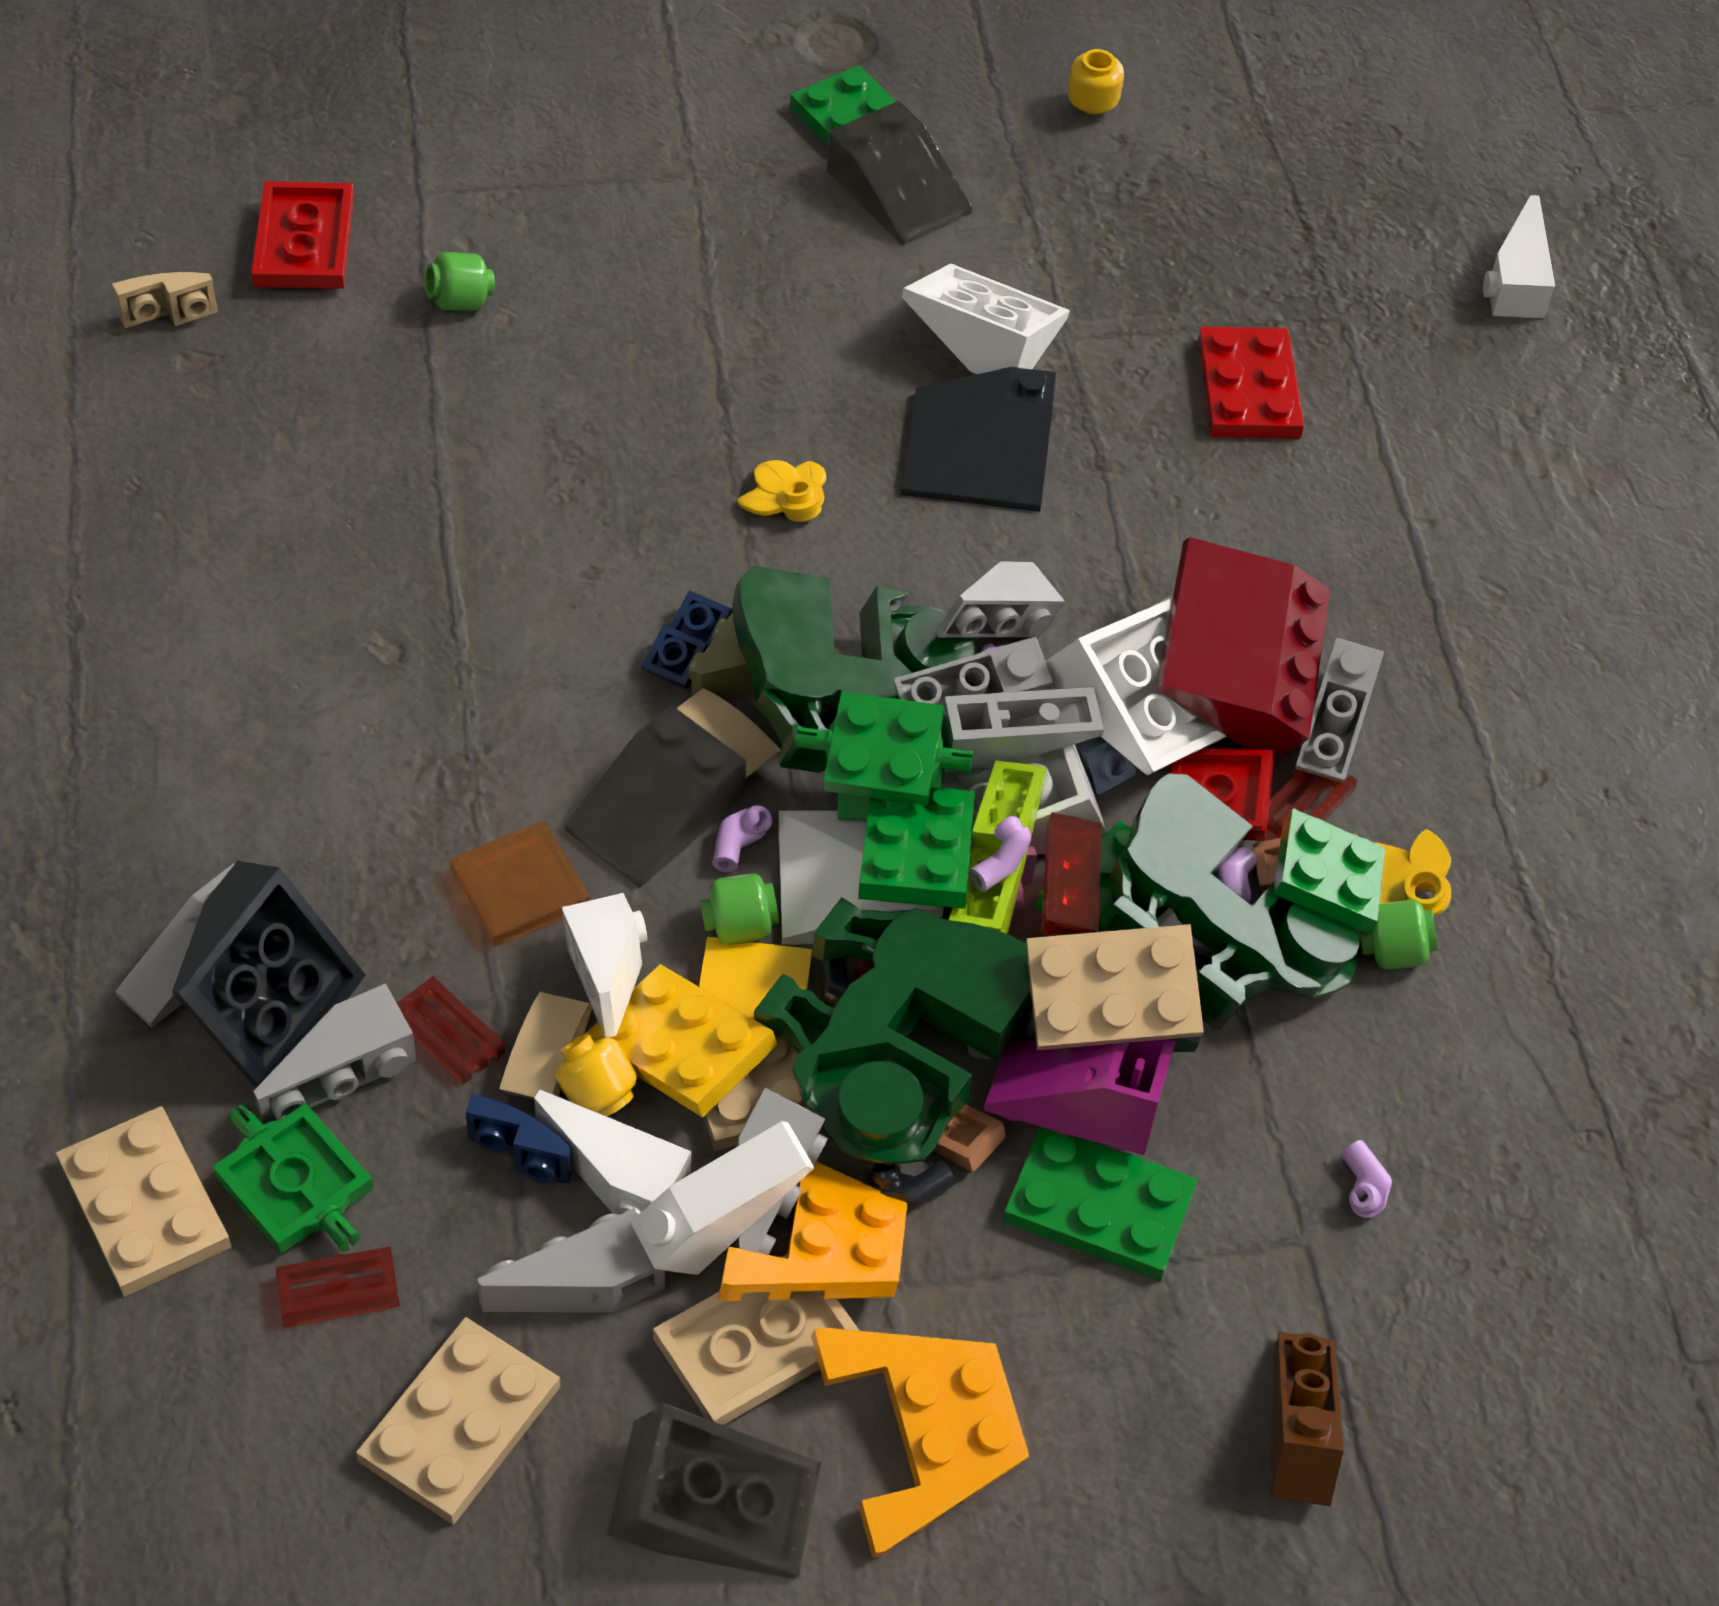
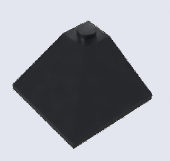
M1007 367L916 388L901 495L1040 512L1056 372Z
M237 861L203 904L172 993L251 1084L257 1088L334 1005L349 999L366 975L279 867Z

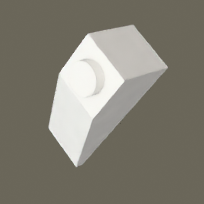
M1530 195L1497 254L1493 270L1485 273L1483 294L1484 297L1490 298L1493 316L1545 319L1555 289V282L1539 196Z
M624 893L561 907L568 952L605 1038L614 1037L618 1033L642 967L640 943L647 942V931L640 910L632 912Z
M540 1089L534 1098L536 1120L550 1128L571 1147V1166L611 1212L620 1215L635 1208L639 1215L669 1186L691 1174V1151Z
M781 1121L669 1186L631 1222V1225L655 1269L698 1275L812 1171L814 1166L789 1123Z

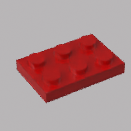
M264 181L251 273L253 287L344 289L355 197L353 183Z
M1200 326L1198 346L1210 436L1301 439L1304 422L1289 328Z

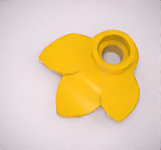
M780 460L762 462L754 469L755 481L758 487L737 499L738 505L741 508L757 515L768 516L784 512L789 520L796 522L808 521L815 518L821 512V505L825 498L822 486L827 480L826 472L821 465L813 461L804 462L796 468Z
M1428 829L1422 831L1413 842L1410 852L1394 846L1375 843L1385 847L1379 904L1411 899L1417 900L1423 906L1424 911L1432 910L1433 917L1446 910L1451 900V887L1445 877L1451 866V857L1448 849L1436 834ZM1421 891H1428L1434 897L1431 899H1420L1416 897V894Z

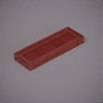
M1051 812L1046 831L1041 933L1060 936L1099 931L1102 823Z

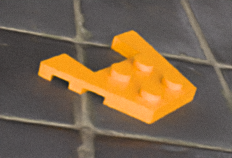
M816 1161L814 1169L796 1184L802 1190L795 1202L787 1259L728 1247L718 1300L740 1301L742 1293L767 1292L768 1300H789L791 1292L822 1291L823 1299L894 1297L900 1275L907 1203L881 1194L880 1190Z
M824 1327L814 1329L811 1338L825 1386L879 1373L884 1374L916 1487L865 1499L858 1505L872 1559L883 1556L892 1550L894 1546L915 1532L918 1533L933 1523L938 1517L961 1502H965L1028 1459V1449L996 1344Z

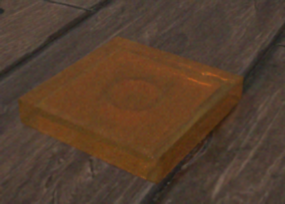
M544 820L450 858L451 871L494 946L562 919L561 907L590 901V895Z

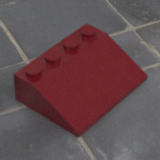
M1191 537L1187 538L1182 544L1156 690L1244 748L1273 750L1274 760L1310 738L1330 589L1294 564Z

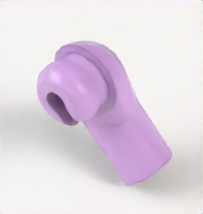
M760 805L752 806L749 809L741 810L725 818L718 828L712 861L714 868L722 872H733L738 868L741 848L762 838L771 827L772 817L765 807Z
M1015 816L1007 817L994 830L995 837L1003 843L998 851L969 870L970 881L980 892H985L1015 872L1031 842V832L1028 826L1023 827L1021 821Z
M1240 847L1234 851L1214 875L1248 903H1250L1251 890L1247 874L1256 866V855L1252 850Z
M1359 1140L1349 1145L1342 1152L1341 1157L1357 1177L1353 1191L1351 1190L1349 1195V1202L1353 1211L1360 1217L1372 1218L1385 1209L1392 1179L1365 1142Z

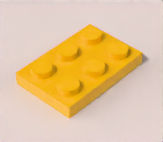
M661 964L633 989L616 1036L611 1037L617 1041L635 1069L637 1077L702 1118L778 1045L774 1032ZM599 1022L586 1032L589 1033L592 1040L604 1036Z

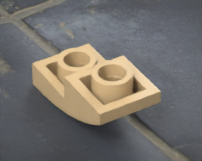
M160 273L131 278L112 284L118 315L125 328L169 315L174 325L177 326L218 313L213 279L209 273Z
M704 688L667 716V720L699 755L709 749L740 785L772 760L780 751V748L743 713Z
M539 992L518 1034L499 1090L506 1094L534 1100L539 1089L559 1097L561 1088L554 1075L556 1067L564 1059L560 1051L571 1040L585 1034L592 1010L591 1004Z

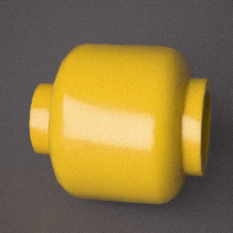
M1102 49L1089 50L1075 58L1070 67L1067 87L1068 99L1073 106L1091 115L1108 112L1116 107L1121 98L1124 81L1122 64L1111 53Z
M585 1033L571 1040L561 1049L560 1052L564 1059L556 1067L554 1077L569 1102L607 1117L620 1110L634 1097L631 1089L636 1083L637 1074L615 1039L603 1036L592 1040L589 1033Z

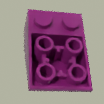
M1036 1039L1007 1043L983 1111L1001 1115L1011 1121H1023L1048 1128L1061 1135L1076 1136L1105 1144L1118 1151H1130L1145 1156L1175 1041L1163 1039L1037 1050Z

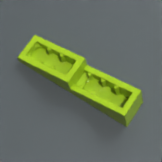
M995 760L972 830L973 847L970 853L969 870L995 854L1003 843L995 837L994 830L1007 817H1017L1023 827L1028 826L1032 837L1046 779V767ZM1029 846L1017 870L985 892H980L973 886L968 871L965 909L952 908L949 920L974 923L1008 934Z

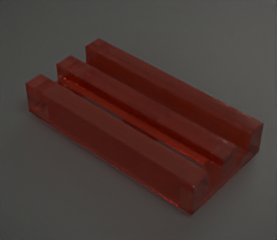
M1300 770L1270 799L1267 830L1281 838L1283 821L1292 808L1304 813L1331 786L1335 790L1310 815L1325 821L1355 791L1358 780L1349 775L1344 783ZM1316 776L1319 778L1277 821L1274 820Z
M434 976L397 1002L399 1009L413 1032V1037L463 1084L472 1079V1072L478 1069L481 1072L489 1065L488 1059L492 1056L499 1058L505 1053L504 1042ZM430 995L483 1046L476 1049L425 998ZM414 1008L464 1057H466V1059L463 1060L451 1047H449L431 1028H429L410 1009Z
M391 1246L275 1267L284 1328L400 1306ZM378 1268L383 1270V1273L350 1279L348 1277H340L326 1280L323 1284L290 1289V1284Z

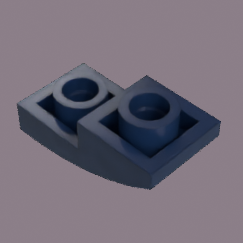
M689 590L670 627L663 625L641 666L642 669L683 688H687L692 683V680L688 679V670L694 656L698 652L704 653L711 644L712 634L717 623L722 618L728 619L733 612L732 608Z
M472 1094L465 1112L468 1140L475 1141L480 1146L493 1151L513 1150L515 1171L523 1173L534 1181L548 1183L554 1180L569 1184L572 1176L571 1147L559 1135L540 1121L512 1106Z

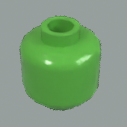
M442 252L435 258L433 263H429L426 267L424 278L425 292L428 299L433 300L435 305L443 311L475 312L483 307L487 296H492L494 292V273L491 269L486 268L484 260L476 253Z
M756 873L716 879L709 888L710 899L700 900L705 931L716 930L718 940L725 945L766 939L771 933V925L779 924L773 884H764L761 876Z
M1411 899L1379 904L1377 923L1368 934L1360 931L1363 955L1374 954L1375 962L1382 970L1425 965L1429 961L1430 952L1438 951L1432 910L1424 911L1423 906L1417 900Z

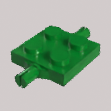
M841 691L837 716L830 725L829 731L798 726L795 739V748L826 752L827 766L824 776V791L928 806L931 784L939 773V769L946 768L971 773L974 753L973 750L967 751L943 747L941 728L944 717V705Z
M306 1103L283 1119L266 1124L260 1122L247 1104H239V1112L234 1107L229 1112L227 1119L243 1135L244 1139L234 1152L212 1166L214 1176L275 1249L282 1254L309 1234L321 1229L325 1230L341 1251L349 1250V1243L354 1246L359 1241L360 1234L354 1230L342 1214L349 1206L374 1190L371 1176Z

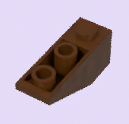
M1278 1332L1270 1445L1271 1498L1331 1507L1344 1452L1335 1340L1324 1339L1307 1333L1297 1335Z

